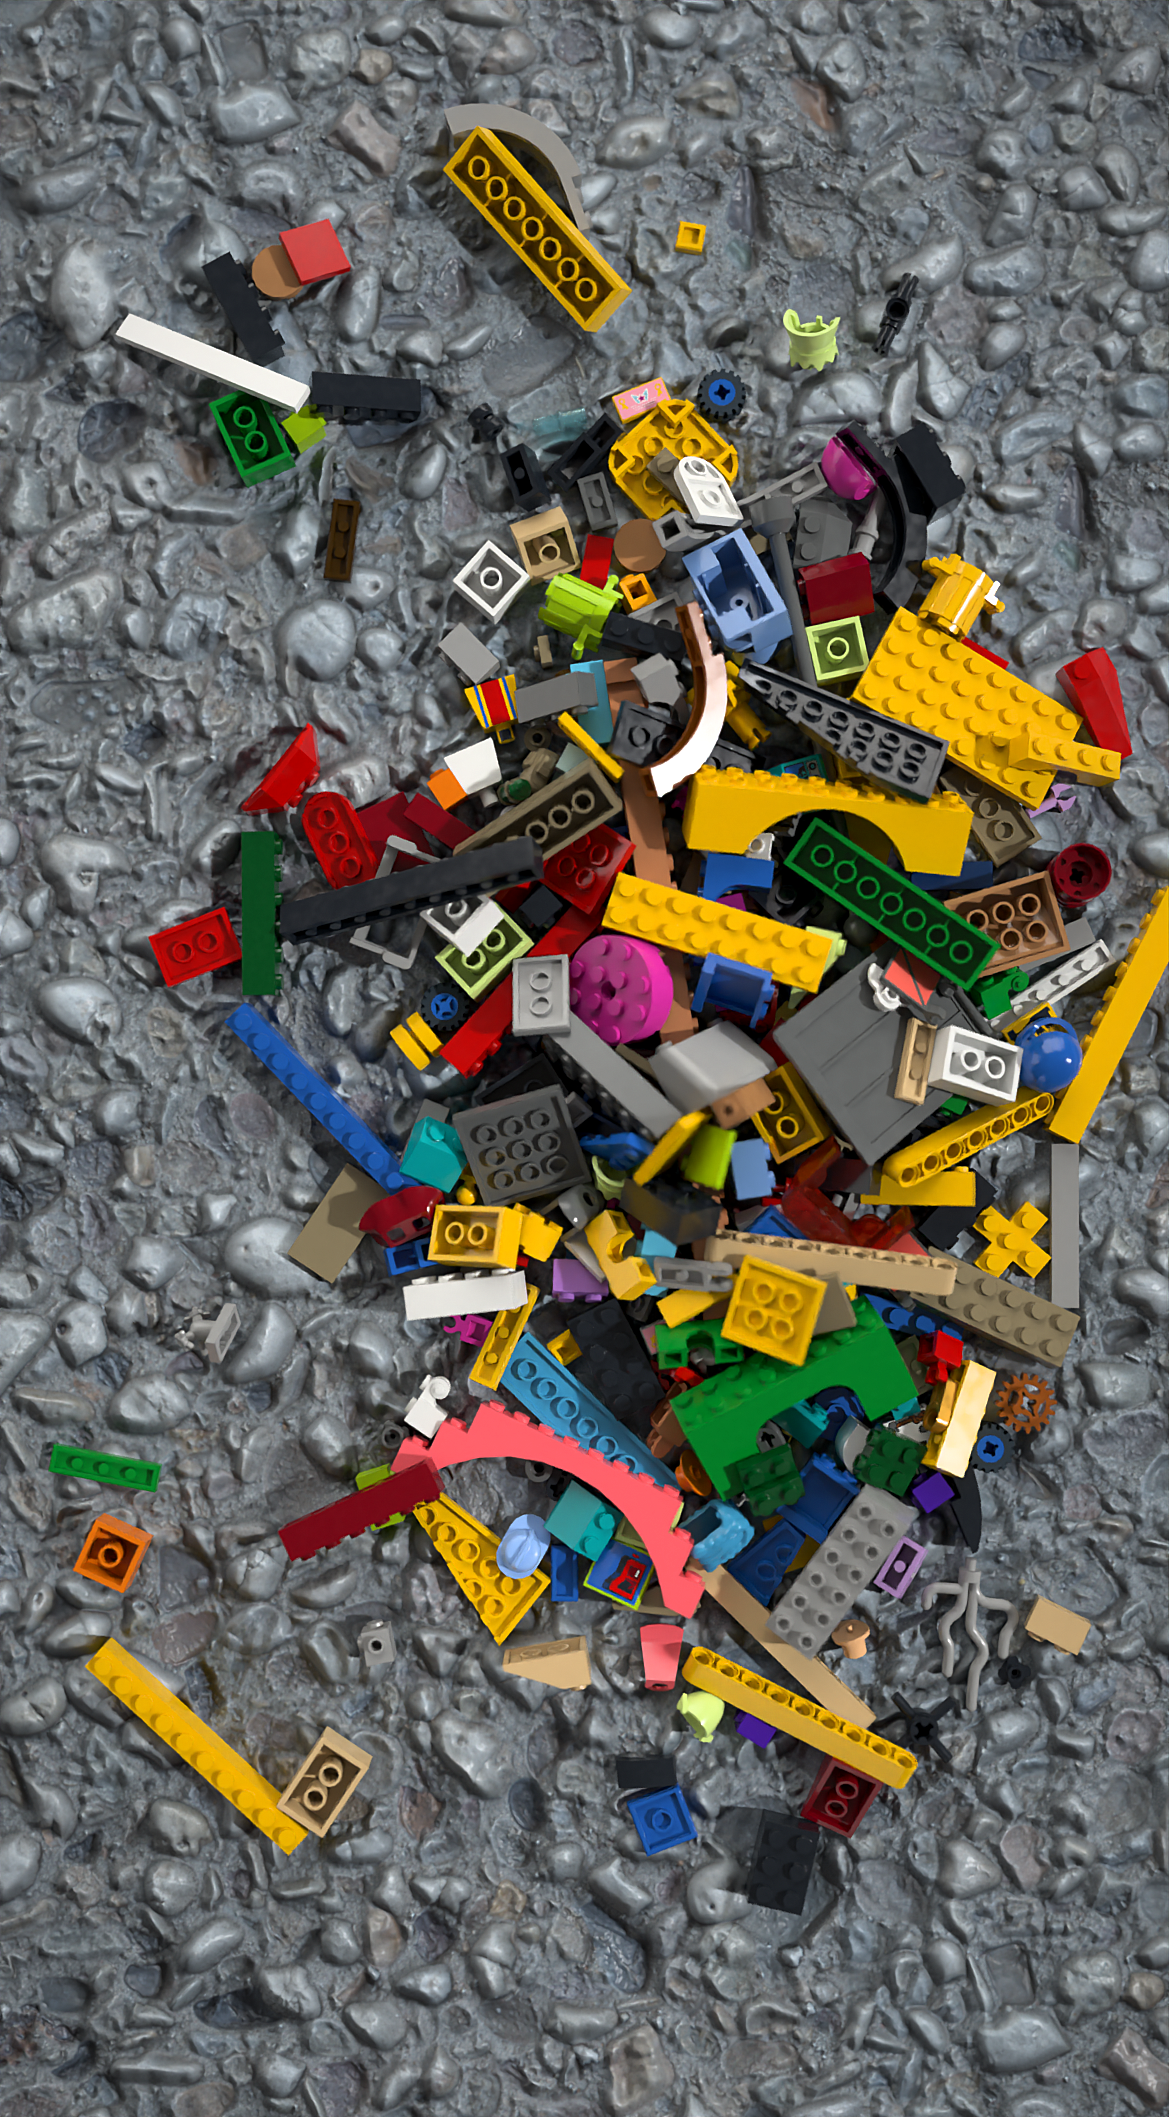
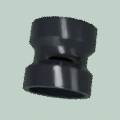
M488 403L479 405L467 419L473 428L479 430V435L484 442L493 440L505 427L502 419L495 417L493 409Z

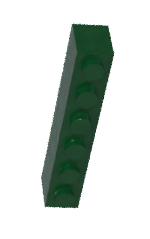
M274 831L241 832L242 995L246 997L279 996V990L284 989L283 974H279V963L284 961L283 947H279V936H282L280 934L279 909L280 905H283V893H279V882H283L282 865L279 866V855L283 854V840Z

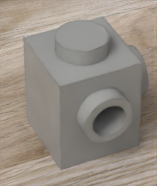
M376 1619L367 1622V1626H364L361 1631V1636H358L359 1651L365 1654L367 1666L394 1661L397 1651L391 1621L383 1622L382 1619Z

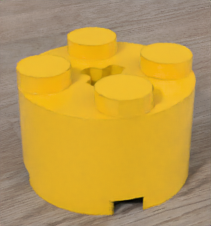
M516 1202L512 1210L523 1214L518 1248L538 1260L547 1261L564 1227L551 1221L549 1217L542 1216L537 1211L535 1213L530 1212L531 1209Z

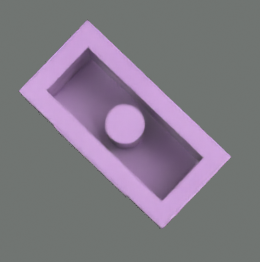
M903 1535L890 1553L874 1583L896 1598L901 1599L929 1550Z

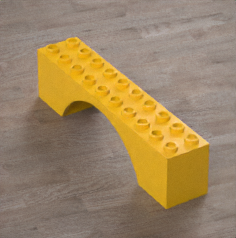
M702 764L690 776L681 828L688 848L743 854L749 844L761 832L787 816L813 809H837L858 814L878 825L886 832L890 838L894 854L906 871L960 876L974 813L958 793L943 791V794H935L932 792L929 802L925 805L870 782H864L862 785H854L852 782L843 779H837L835 782H826L825 779L816 776H810L808 779H799L798 776L789 773H783L781 776H772L767 771L756 770L754 773H745L742 769L729 767L726 771L717 770L715 766Z

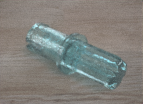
M583 406L561 413L558 410L554 415L532 421L536 436L559 430L563 433L564 429L587 424Z

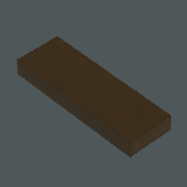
M333 498L323 576L325 581L351 584L361 511L360 501Z

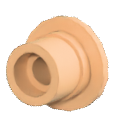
M847 1619L838 1623L831 1636L835 1644L842 1646L846 1658L856 1659L862 1657L867 1652L865 1638L869 1635L870 1629L862 1621Z

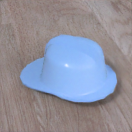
M533 1514L522 1515L516 1518L507 1530L496 1552V1562L499 1569L506 1576L513 1579H522L531 1575L538 1567L551 1540L550 1532L544 1528L545 1521L541 1517Z

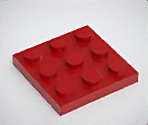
M601 823L543 861L544 878L538 881L587 914L595 917L614 886L618 873L622 872L637 845Z

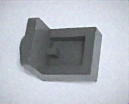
M645 1293L641 1294L635 1300L629 1301L625 1314L648 1324L655 1322L659 1315L656 1303L658 1297Z

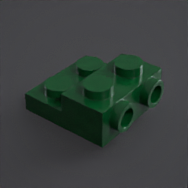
M877 1422L875 1428L871 1429L867 1434L864 1449L855 1457L852 1472L858 1479L881 1490L882 1488L887 1489L902 1497L928 1448L926 1445Z
M788 1443L735 1464L746 1501L754 1517L758 1515L768 1516L775 1508L784 1504L794 1505L799 1501V1498L806 1496L801 1476L796 1469Z

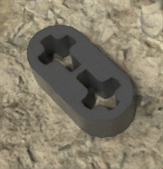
M767 1420L761 1426L756 1438V1443L762 1453L788 1443L780 1426L773 1420Z

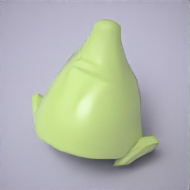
M705 1690L690 1694L683 1693L677 1703V1710H680L687 1722L696 1731L693 1734L695 1738L701 1742H711L713 1740L711 1733L716 1729L723 1716L726 1701Z

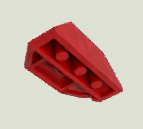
M309 723L305 725L289 748L242 805L241 809L249 816L288 811L290 807H296L303 797L301 793L307 785L311 787L317 781L320 775L318 771L321 768L316 730Z

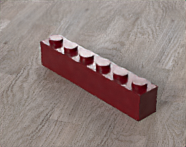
M432 1457L295 1519L283 1525L277 1532L291 1562L299 1558L303 1562L317 1555L316 1550L325 1547L326 1550H330L341 1544L340 1539L350 1536L351 1539H354L366 1532L365 1528L374 1524L377 1528L391 1521L390 1516L399 1513L400 1516H404L416 1509L414 1505L424 1501L425 1505L438 1500L440 1498L439 1494L444 1490L445 1485Z

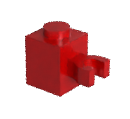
M939 1330L920 1336L917 1361L929 1366L925 1377L926 1383L932 1386L937 1385V1381L946 1383L948 1379L947 1371L960 1368L964 1342Z

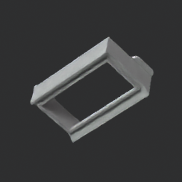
M392 835L387 839V847L375 879L390 875L398 851L429 863L438 862L441 859L416 850L417 847L414 843ZM420 917L406 955L367 941L366 937L371 925L356 929L354 936L350 939V943L383 955V960L389 964L409 969L415 961L428 924Z

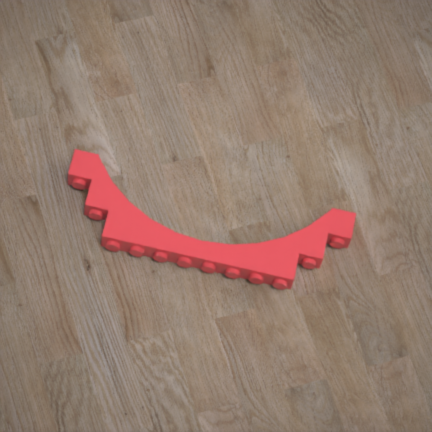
M493 1399L490 1402L485 1400L481 1403L470 1429L466 1427V1422L452 1417V1419L447 1418L442 1422L431 1446L428 1445L429 1441L419 1435H414L413 1437L409 1435L404 1439L390 1469L396 1473L432 1457L437 1470L451 1464L476 1458L511 1456L547 1463L571 1472L594 1486L625 1514L641 1536L656 1567L665 1607L691 1619L705 1589L706 1582L702 1581V1576L694 1571H682L693 1547L694 1539L690 1538L691 1534L682 1528L676 1527L675 1530L670 1528L683 1500V1497L679 1495L680 1491L666 1484L662 1487L654 1483L655 1479L648 1474L640 1472L637 1475L629 1471L630 1467L627 1464L618 1460H614L613 1463L605 1459V1455L594 1448L586 1450L579 1446L580 1442L566 1435L562 1438L554 1434L555 1430L548 1425L540 1423L537 1426L529 1422L530 1417L518 1411H515L513 1414L505 1410L504 1404Z

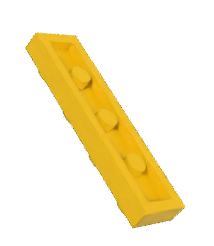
M526 1283L528 1303L515 1309L499 1310L469 1376L470 1380L496 1391L540 1293L538 1287Z

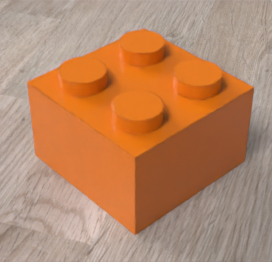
M103 1513L95 1520L73 1571L124 1593L131 1586L154 1535Z

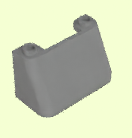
M722 1017L707 1024L709 1029L674 1046L669 1041L656 1048L658 1054L648 1059L670 1103L683 1115V1118L778 1068L774 1059L729 1019L723 1021Z

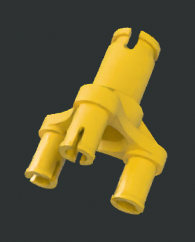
M729 660L725 663L727 702L723 723L727 721L742 741L749 745L750 751H753L759 747V741L765 743L772 733L765 729L764 723L748 705L751 695L735 684L740 669L732 660ZM694 688L688 691L687 697L684 698L686 704L689 703L692 708Z

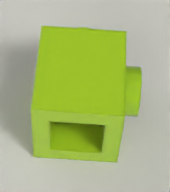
M308 404L303 408L301 407L298 413L291 412L289 418L281 423L285 433L300 454L327 436L323 427L326 425L324 418L318 417L316 414H309Z

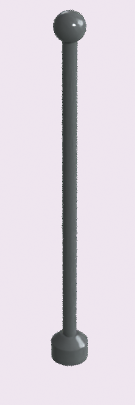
M777 496L764 499L752 504L748 508L753 531L770 541L781 598L788 610L793 631L790 640L799 680L817 687L785 536L796 521L792 498L790 496ZM812 739L814 753H821L829 782H835L837 776L832 753ZM827 809L830 827L850 840L844 811ZM848 909L849 917L843 925L845 939L855 947L869 946L877 938L879 929Z

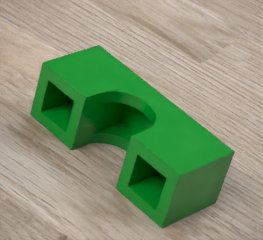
M726 1318L682 1322L671 1329L667 1323L655 1325V1346L659 1369L686 1367L687 1353L694 1348L708 1349L713 1354L715 1364L743 1361V1344L721 1336Z

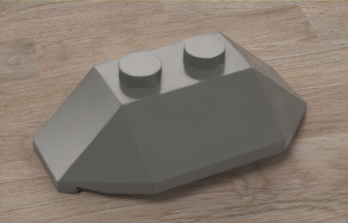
M815 495L799 504L791 560L795 583L796 580H799V568L848 555L852 522L828 496ZM798 594L799 602H803L802 596Z

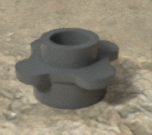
M388 1420L384 1423L385 1429L378 1436L377 1441L379 1445H385L394 1452H398L404 1439L409 1436V1429L405 1426L400 1427L396 1425L393 1420ZM391 1434H395L396 1438H391Z

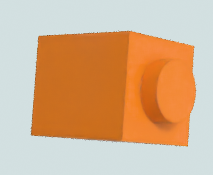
M441 768L429 776L430 781L427 782L429 789L441 807L448 813L469 800L450 768L445 771Z

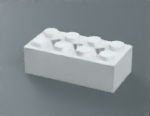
M499 1268L492 1270V1274H489V1269L465 1273V1277H463L462 1272L439 1276L438 1280L436 1275L424 1276L419 1279H413L412 1285L403 1287L407 1321L515 1309L528 1303L524 1270L515 1271V1269Z

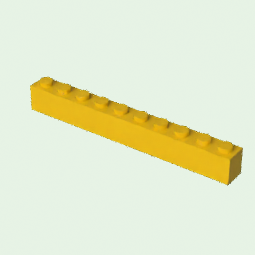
M1169 885L1157 889L1151 899V903L1154 905L1150 913H1146L1139 923L1141 931L1138 937H1134L1127 948L1129 955L1125 962L1122 961L1115 972L1117 979L1114 985L1109 986L1103 996L1105 1003L1101 1011L1097 1010L1091 1020L1093 1028L1090 1034H1086L1079 1044L1082 1049V1066L1078 1075L1067 1087L1056 1091L1054 1097L1057 1100L1051 1111L1043 1117L1042 1122L1045 1123L1042 1128L1043 1130L1071 1144L1079 1143L1169 962Z
M111 1637L85 1665L97 1679L288 1856L307 1836L309 1832L307 1827L276 1807L282 1794L115 1639Z

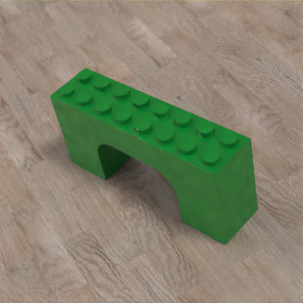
M865 1294L850 1301L856 1318L855 1326L811 1335L802 1365L799 1366L759 1351L669 1401L687 1439L723 1501L743 1491L735 1464L761 1454L756 1444L757 1434L761 1426L769 1418L818 1391L833 1385L849 1387L870 1421L919 1395L886 1324Z

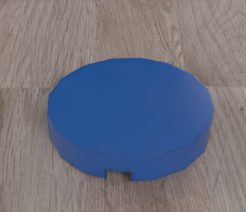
M831 1386L822 1389L814 1396L811 1405L817 1403L828 1412L827 1418L831 1420L820 1436L830 1441H835L839 1429L850 1415L863 1422L864 1410L852 1391L844 1387Z

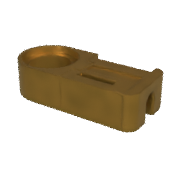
M950 1378L947 1379L946 1383L937 1381V1385L933 1388L930 1403L926 1406L924 1413V1429L936 1435L942 1434L947 1429L959 1385L958 1382Z

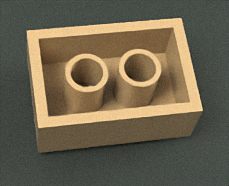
M327 1726L284 1790L276 1807L323 1838L368 1770L373 1756Z

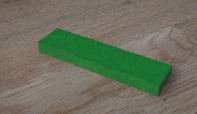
M55 1443L52 1449L48 1472L155 1493L158 1489L162 1464Z

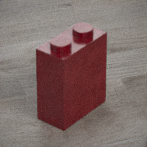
M862 552L798 569L799 580H796V588L803 600V604H800L803 621L807 620L810 626L875 612L870 566Z

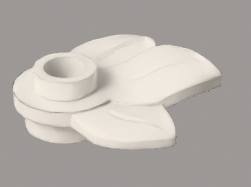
M874 963L871 964L868 970V982L875 990L873 996L875 1005L882 1011H892L898 1006H909L910 1003L879 981L884 970Z

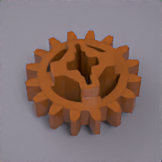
M1021 1372L1019 1379L1014 1374H1011L1010 1383L1004 1380L1001 1382L1005 1387L1004 1390H996V1393L1001 1396V1400L994 1401V1404L1002 1408L997 1412V1415L999 1417L1006 1416L1003 1423L1006 1426L1013 1423L1012 1429L1016 1432L1021 1429V1426L1025 1433H1030L1032 1426L1037 1431H1040L1039 1423L1043 1422L1048 1425L1050 1422L1046 1418L1047 1415H1055V1412L1050 1409V1405L1057 1404V1401L1049 1397L1054 1393V1390L1051 1388L1045 1389L1048 1382L1044 1379L1038 1382V1375L1034 1373L1028 1378L1027 1373ZM1024 1385H1033L1038 1390L1027 1391ZM1013 1391V1395H1012L1011 1401H1008L1009 1396H1010L1011 1392ZM1023 1395L1030 1399L1027 1401L1028 1410L1021 1406L1024 1403ZM1040 1404H1042V1408H1041L1040 1412L1038 1413ZM1023 1414L1027 1420H1019L1012 1415Z

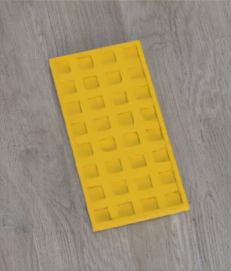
M901 606L893 616L849 699L864 707L950 741L945 755L946 759L1032 811L1039 809L1058 770L1029 771L1008 766L1010 739L1032 731L1073 741L1084 719Z

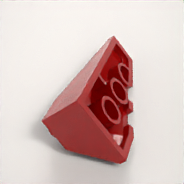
M1104 647L1086 653L1064 665L1055 675L1077 714L1084 718L1082 723L1095 746L1121 753V760L1133 754L1117 671Z

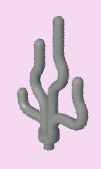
M965 1557V1566L959 1567L958 1583H931L926 1586L921 1596V1607L924 1610H929L932 1606V1598L936 1593L957 1594L954 1607L942 1617L938 1627L939 1639L943 1645L942 1675L947 1678L952 1676L954 1663V1643L949 1634L951 1624L963 1614L966 1608V1632L978 1648L977 1656L971 1663L968 1673L966 1709L969 1712H974L977 1708L979 1675L989 1655L988 1644L976 1628L978 1605L987 1609L1003 1610L1008 1615V1620L1000 1631L997 1654L1000 1659L1008 1657L1010 1638L1017 1629L1019 1622L1018 1611L1010 1601L988 1598L981 1593V1570L976 1568L977 1559L974 1557Z

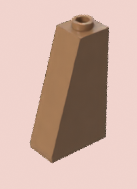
M764 1076L716 1100L711 1105L725 1130L772 1104L776 1099Z

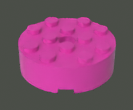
M627 934L602 935L589 940L578 950L569 966L570 1011L608 1046H618L620 1042L624 1045L649 1040V1037L656 1030H660L665 1024L673 1000L671 972L669 966H665L659 956L660 950L652 942Z

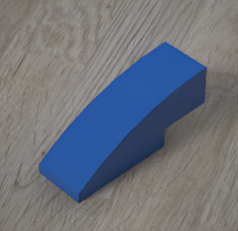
M431 1237L384 1249L383 1254L389 1277L439 1265L440 1263L428 1260Z

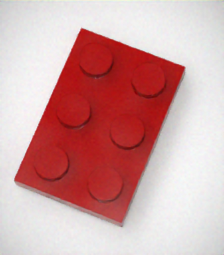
M225 907L148 937L169 988L242 960V947Z

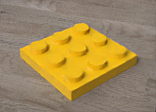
M751 1255L744 1256L721 1336L800 1366L803 1364L827 1283Z

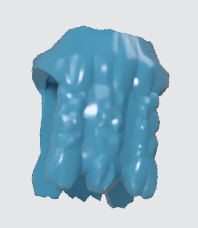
M722 1498L710 1500L705 1506H702L700 1510H696L693 1515L689 1516L686 1521L678 1526L691 1534L690 1538L694 1539V1544L690 1554L694 1559H698L700 1564H704L702 1567L708 1573L713 1572L719 1565L727 1562L728 1559L734 1558L735 1554L739 1553L754 1535L753 1526L749 1525L748 1520L743 1517L741 1510L734 1505L730 1498L726 1501H723Z

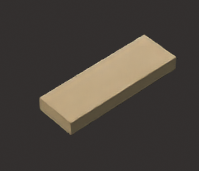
M914 1017L908 1019L895 1099L918 1106L924 1104L937 1026H931L928 1022Z

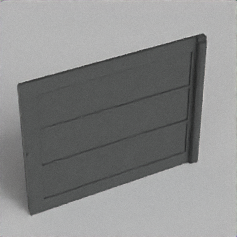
M892 938L772 1033L774 1035L773 1038L862 1162L866 1163L868 1167L955 1094L927 1085L923 1105L918 1106L894 1098L908 1019L913 1017L926 1021L923 1013L911 1004L907 1007L898 1006L892 1011H882L874 1003L873 996L875 990L868 982V970L873 963L881 969H885L899 944ZM960 987L958 992L954 991L951 998L943 996L939 988H937L929 1004L940 1006L946 1010V1017L944 1020L939 1021L937 1030L952 1025L1000 1041L962 987Z

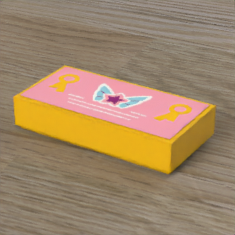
M659 377L613 396L612 402L623 425L650 414L656 408L658 402L665 398L666 400H671L662 377Z

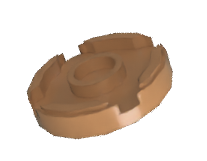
M282 245L267 247L256 256L252 265V278L258 291L266 298L274 301H282L281 299L286 298L291 299L303 289Z
M641 518L630 520L621 526L615 536V558L621 567L630 573H650L657 569L665 559L667 550L663 549L651 520Z

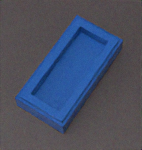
M551 1544V1601L578 1602V1552L566 1544Z

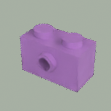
M554 1259L552 1298H558L560 1302H573L574 1299H585L587 1303H601L602 1300L607 1299L608 1279L600 1283L579 1260Z

